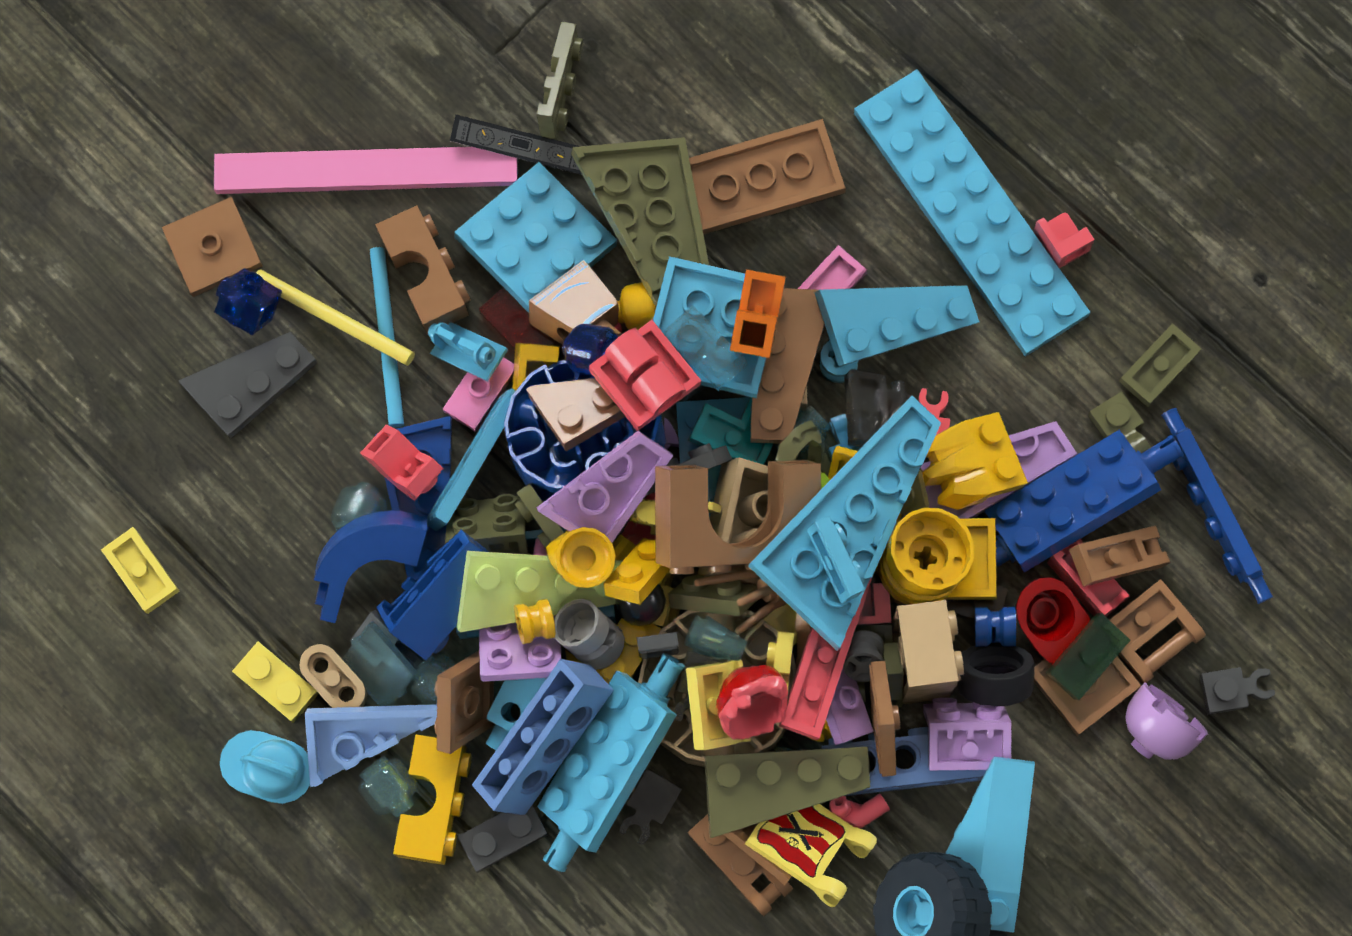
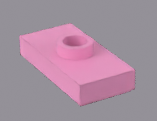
M503 357L488 382L467 372L444 406L443 412L474 432H477L498 397L512 380L514 363Z

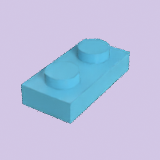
M830 515L815 521L807 529V532L841 604L856 598L865 590L863 586L865 583L863 571L856 561H851L845 548L847 546V538L842 527L838 523L834 524Z

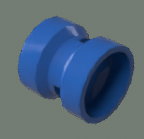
M975 607V647H988L991 643H1000L1003 647H1016L1015 607H1002L999 611H991L988 607Z

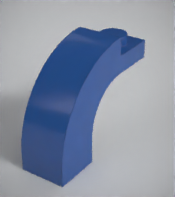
M380 511L354 519L339 529L324 546L315 568L314 580L320 582L315 600L316 605L322 606L320 620L336 623L346 583L354 571L362 565L376 560H391L417 567L427 532V517L404 511Z

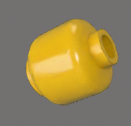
M642 282L624 286L620 294V300L617 301L619 304L618 322L620 324L625 323L628 330L633 328L638 330L653 320L656 307Z

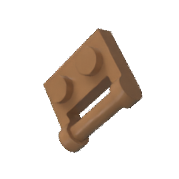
M1161 579L1098 629L1141 684L1154 678L1153 673L1191 642L1197 644L1206 636L1202 627ZM1176 620L1182 630L1146 659L1142 660L1135 651Z

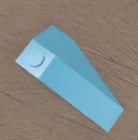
M993 757L972 798L973 801L962 822L956 828L954 837L946 851V854L960 857L965 862L970 863L976 869L981 879H983L989 892V901L992 905L990 917L991 930L1014 933L1035 768V762Z

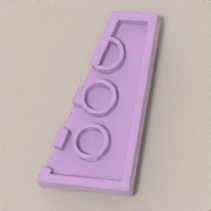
M1056 421L1009 435L1028 484L1077 455V452ZM930 461L923 463L920 467L922 471L930 466ZM941 485L925 486L929 500L928 508H941L956 515L959 519L975 518L985 512L986 509L1018 491L1015 490L989 497L981 504L956 510L938 504L937 497L942 492Z

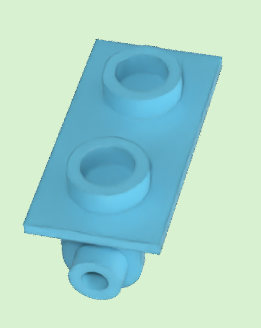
M444 322L434 323L428 330V336L435 344L430 352L432 356L487 382L508 351L506 347L452 322L449 325Z

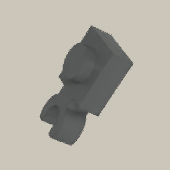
M1241 667L1202 673L1199 678L1207 715L1245 709L1249 707L1247 696H1251L1259 701L1270 699L1275 695L1274 690L1262 691L1257 687V679L1268 677L1271 674L1270 669H1258L1248 678H1243Z

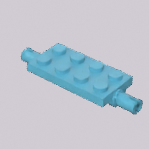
M663 653L647 683L643 682L640 684L627 673L615 672L609 682L613 692L564 759L537 807L555 822L560 830L549 851L543 857V860L546 863L549 862L548 865L553 869L565 872L579 845L586 851L597 852L672 725L677 714L667 707L670 700L667 695L681 671L686 667L683 663H679L680 661L675 657Z

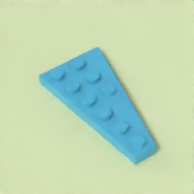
M913 395L748 565L836 651L840 649L844 641L845 634L858 610L865 590L856 598L841 604L807 529L815 521L829 515L834 524L838 523L842 527L847 538V546L845 548L851 561H856L860 565L865 577L863 586L866 589L897 523L896 520L910 494L918 471L923 465L941 425V422Z

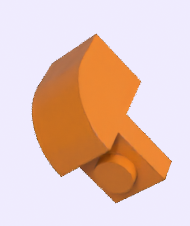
M746 269L730 351L770 358L786 276Z

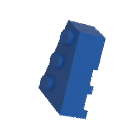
M462 529L427 560V564L430 567L419 579L415 581L412 577H409L401 584V588L405 591L391 604L384 599L376 607L389 632L424 660H427L432 653H438L444 648L449 640V634L457 626L467 551L489 552Z

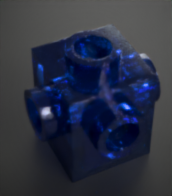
M243 268L234 276L225 277L218 286L216 296L219 299L214 313L226 319L231 325L241 328L250 335H254L272 321L282 290L265 281L259 274Z

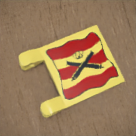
M817 804L758 823L745 842V845L812 889L826 905L835 907L845 895L847 887L841 881L823 875L826 868L843 842L857 857L866 858L876 845L877 838L866 830L853 827L821 804Z

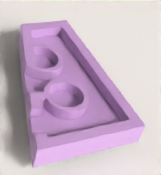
M637 431L536 508L538 512L567 531L582 527L594 528L605 534L612 543L654 484L655 466H666L673 455L664 447L640 431Z

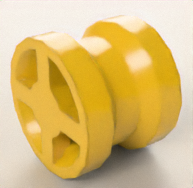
M548 599L538 600L536 605L526 606L525 604L514 605L517 630L522 644L532 643L534 638L541 636L545 639L555 638V624Z

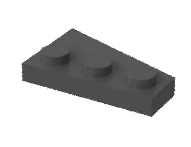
M288 332L180 379L178 382L231 439L315 366L317 361L291 332Z

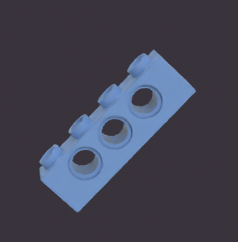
M565 659L558 661L472 784L493 811L519 815L527 813L611 695L613 688L589 664Z
M928 727L908 730V736L895 737V750L905 749L911 752L914 757V765L909 769H900L896 766V775L882 777V774L879 772L874 733L868 735L869 741L853 742L849 740L835 745L833 738L828 739L829 745L821 747V749L868 747V755L872 757L875 763L874 770L870 772V788L845 796L981 781L986 770L930 771L928 767Z

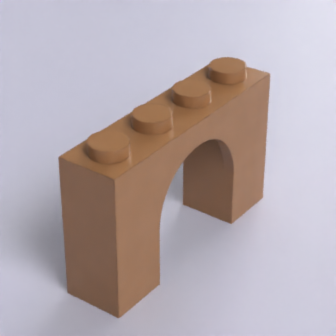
M808 460L768 461V506L765 518L760 527L750 537L735 543L723 541L711 525L708 512V468L697 465L655 466L656 563L670 568L671 574H693L694 567L708 566V571L730 572L732 571V565L745 564V569L752 570L748 565L821 490V463Z

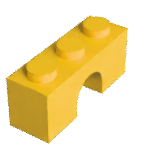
M415 735L408 774L413 779L431 782L436 789V801L432 809L423 815L411 816L400 814L393 852L395 856L445 865L447 856L453 857L457 841V833L451 832L454 816H461L464 804V793L459 792L461 776L468 777L472 755L471 753H466V745L448 754L437 751V738Z

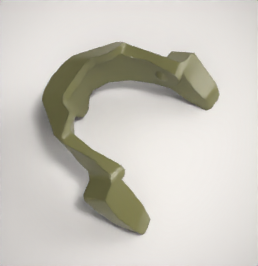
M812 420L795 427L779 444L775 461L796 460L800 451L809 445L807 460L821 463V473L825 472L828 476L830 462L827 454L824 453L825 441Z

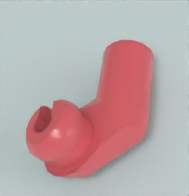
M880 793L864 804L847 800L846 796L830 800L829 811L853 827L860 829L890 810Z

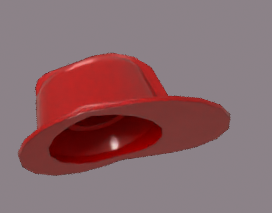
M1052 577L1038 578L1023 589L1016 604V618L1020 628L1037 652L1048 663L1059 667H1070L1084 661L1093 648L1095 641L1094 626L1089 615L1072 591L1062 581Z

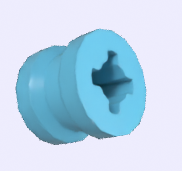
M829 340L821 350L820 370L827 380L834 383L849 381L855 375L859 361L839 367L836 357L832 359L835 354Z

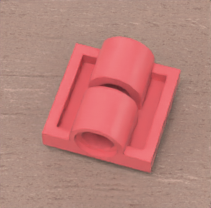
M653 320L638 330L633 328L619 336L610 344L603 356L589 365V372L637 431L701 385V379Z

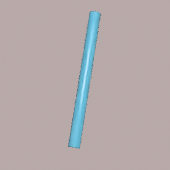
M375 247L370 249L378 332L395 341L385 248ZM381 352L388 424L393 428L404 426L397 360Z

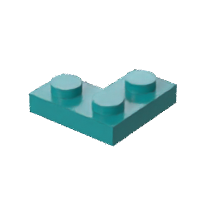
M749 397L740 419L705 403L688 438L689 442L699 447L710 443L713 450L726 445L732 460L740 457L763 465L773 446V443H750L752 397Z

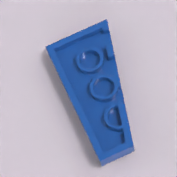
M451 416L397 428L420 452L432 457L444 469L437 476L436 484L428 492L421 494L415 501L385 478L392 511H404L428 517L451 478ZM447 524L438 531L427 526L417 567L404 564L407 579L412 577L416 581L428 570L430 566L427 564V560L445 545Z

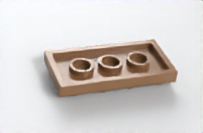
M823 119L689 158L703 234L845 193L846 189Z

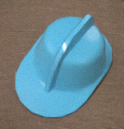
M249 730L238 733L230 739L221 752L220 768L223 778L229 786L242 793L269 802L284 804L301 797L310 786L308 754L304 748L292 741L265 732Z

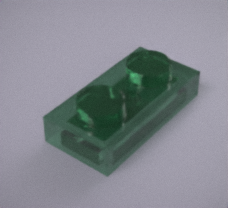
M1097 613L1049 668L1046 674L1074 700H1080L1130 642V639L1102 613Z

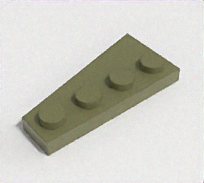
M868 747L705 756L709 838L870 788Z

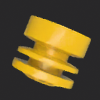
M924 507L909 512L893 529L878 563V574L884 588L894 599L906 605L944 600L965 578L974 561V542L968 527L956 515L941 508ZM917 557L923 559V566H925L926 569H922L919 567L920 561L917 560Z

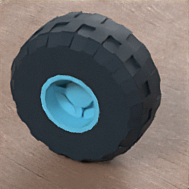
M939 852L909 854L889 869L883 882L878 887L876 903L873 905L876 936H989L992 925L990 924L992 905L989 901L987 887L976 869L960 857Z

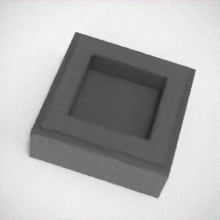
M677 632L637 637L638 652L642 659L661 657L663 653L677 655L680 652Z

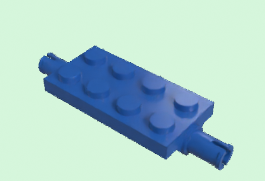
M1119 429L986 509L987 517L995 518L996 531L999 534L996 536V568L1010 560L1012 563L1016 561L1023 572H1026L1161 491L1154 473L1178 458L1184 457L1176 440L1174 441L1172 435H1169L1163 441L1141 453L1134 450Z

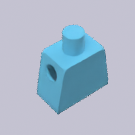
M547 678L504 680L486 719L495 724L486 741L488 746L497 750L517 721L511 715L513 705L517 704L522 714Z

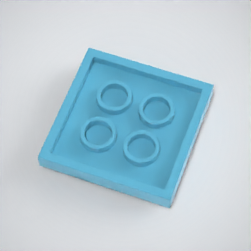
M540 162L459 227L454 235V238L528 313L530 299L584 260L592 267L616 247L617 239Z
M669 256L653 321L701 379L702 386L757 398L766 357L730 351L745 274Z

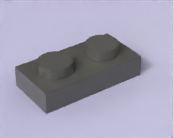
M532 805L525 815L502 812L459 835L458 838L475 871L479 873L548 836Z

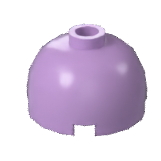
M1143 683L1127 706L1125 716L1127 729L1135 738L1131 745L1148 759L1154 754L1165 760L1179 759L1189 755L1198 747L1208 733L1195 717L1189 723L1187 721L1189 717L1183 712L1185 708L1153 685L1148 686L1147 683Z

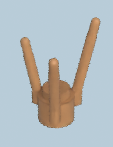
M744 570L695 579L694 584L695 586L714 585L757 578L759 576L753 570ZM762 579L757 581L758 590L739 598L737 605L744 606L761 598L769 603L735 628L734 632L736 635H741L772 611L787 604Z

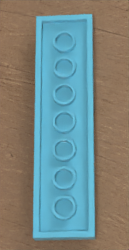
M918 69L854 108V115L1025 357L1090 315V310Z

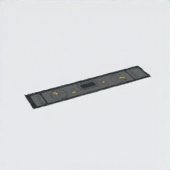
M455 115L450 137L451 142L534 163L540 162L542 165L582 175L571 155L572 148L580 147L578 145Z

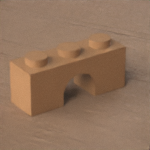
M416 205L375 224L396 269L412 262L421 263L429 268L424 282L407 291L427 335L429 327L434 323L444 322L449 325L450 322L454 323L469 316L465 303L471 301L462 280L454 283L449 270L455 268L446 247L438 250L433 237L438 236L439 233L430 214L423 217Z

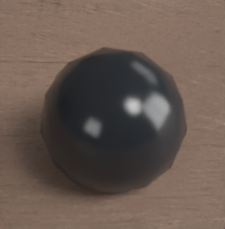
M658 584L641 605L615 599L619 614L625 621L631 625L644 626L655 622L664 611L666 598L663 588Z

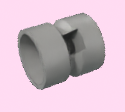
M585 599L573 600L565 604L558 611L554 619L555 639L581 663L589 664L597 670L610 666L619 658L624 648L625 638L623 632L591 601Z

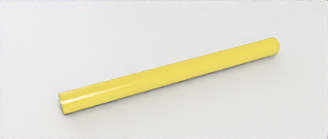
M261 269L256 272L253 282L407 366L413 361L415 352L271 274Z

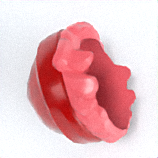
M766 665L739 667L733 670L724 680L716 701V708L723 731L733 740L749 739L752 736L773 732L774 724L784 721V712L787 709V684L775 668Z

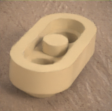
M317 644L304 651L300 658V671L332 708L363 707L367 700L365 684L331 647ZM320 660L328 661V668L323 673L315 671V665ZM347 688L353 689V699L348 702L342 701V691Z

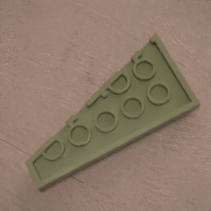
M685 137L572 148L571 155L655 307L657 306L669 256L709 265Z

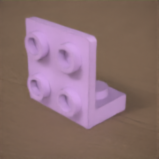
M516 623L479 629L480 680L483 682L547 678L558 661L562 659L561 644L555 638L545 639L541 636L534 638L532 643L522 644Z
M953 698L933 699V704H923V713L928 725V767L930 771L987 770L994 756L1011 759V720L1004 706L993 707L979 705L974 702L957 703V700Z

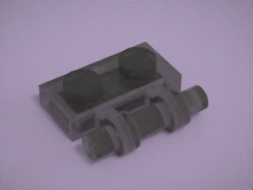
M850 369L844 376L848 445L862 448L889 420L888 410L893 415L910 398V395L906 393V383L904 381H893L890 384L891 390H888L886 375Z

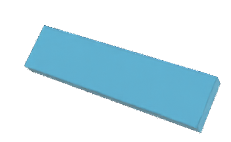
M508 389L498 397L427 517V526L435 531H438L449 522L504 429V420L511 396L515 392L514 389Z

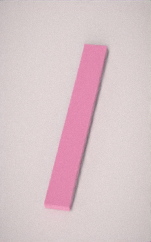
M475 147L214 154V191L216 194L510 186L518 179V158Z

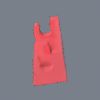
M1079 539L1051 556L1047 563L1094 618L1101 622L1125 602L1130 595L1115 579L1083 587L1069 551L1074 546L1083 543Z

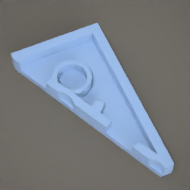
M437 704L307 708L305 712L310 787H316L322 784L326 778L344 769L347 771L356 766L364 758H371L398 744L402 738L434 725L437 718Z

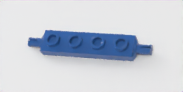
M1177 408L1164 412L1161 416L1164 418L1174 441L1176 440L1184 454V457L1178 458L1172 463L1178 471L1183 470L1189 482L1186 487L1192 502L1196 506L1201 505L1207 517L1204 523L1210 537L1214 541L1219 540L1225 552L1222 555V559L1226 569L1232 576L1237 575L1240 583L1245 582L1249 584L1258 604L1273 598L1262 577L1264 575L1191 430L1185 427Z

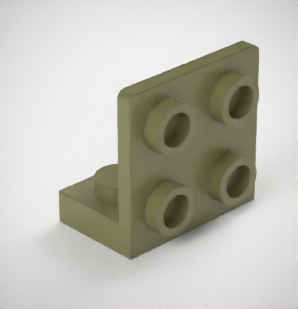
M503 494L493 499H462L447 523L445 544L462 529L489 552L529 555L526 538V520L514 504L520 500V497L512 494Z

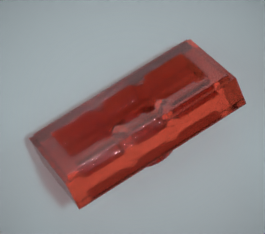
M504 287L479 308V313L514 349L515 343L554 346L558 343L529 323V313Z

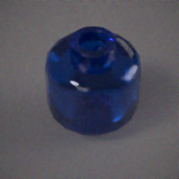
M582 323L574 327L563 343V354L569 368L575 373L593 376L589 372V365L605 354L610 344L618 338V334L610 327Z

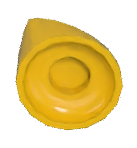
M582 527L558 536L546 547L551 565L563 579L576 587L591 588L600 585L614 571L616 555L613 544L605 534L594 528Z

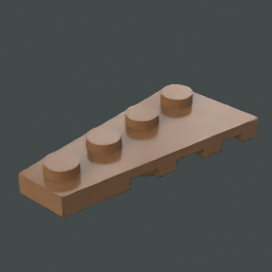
M787 288L783 290L771 356L766 358L757 398L752 397L750 443L780 444L795 428L825 327L814 294L818 290Z

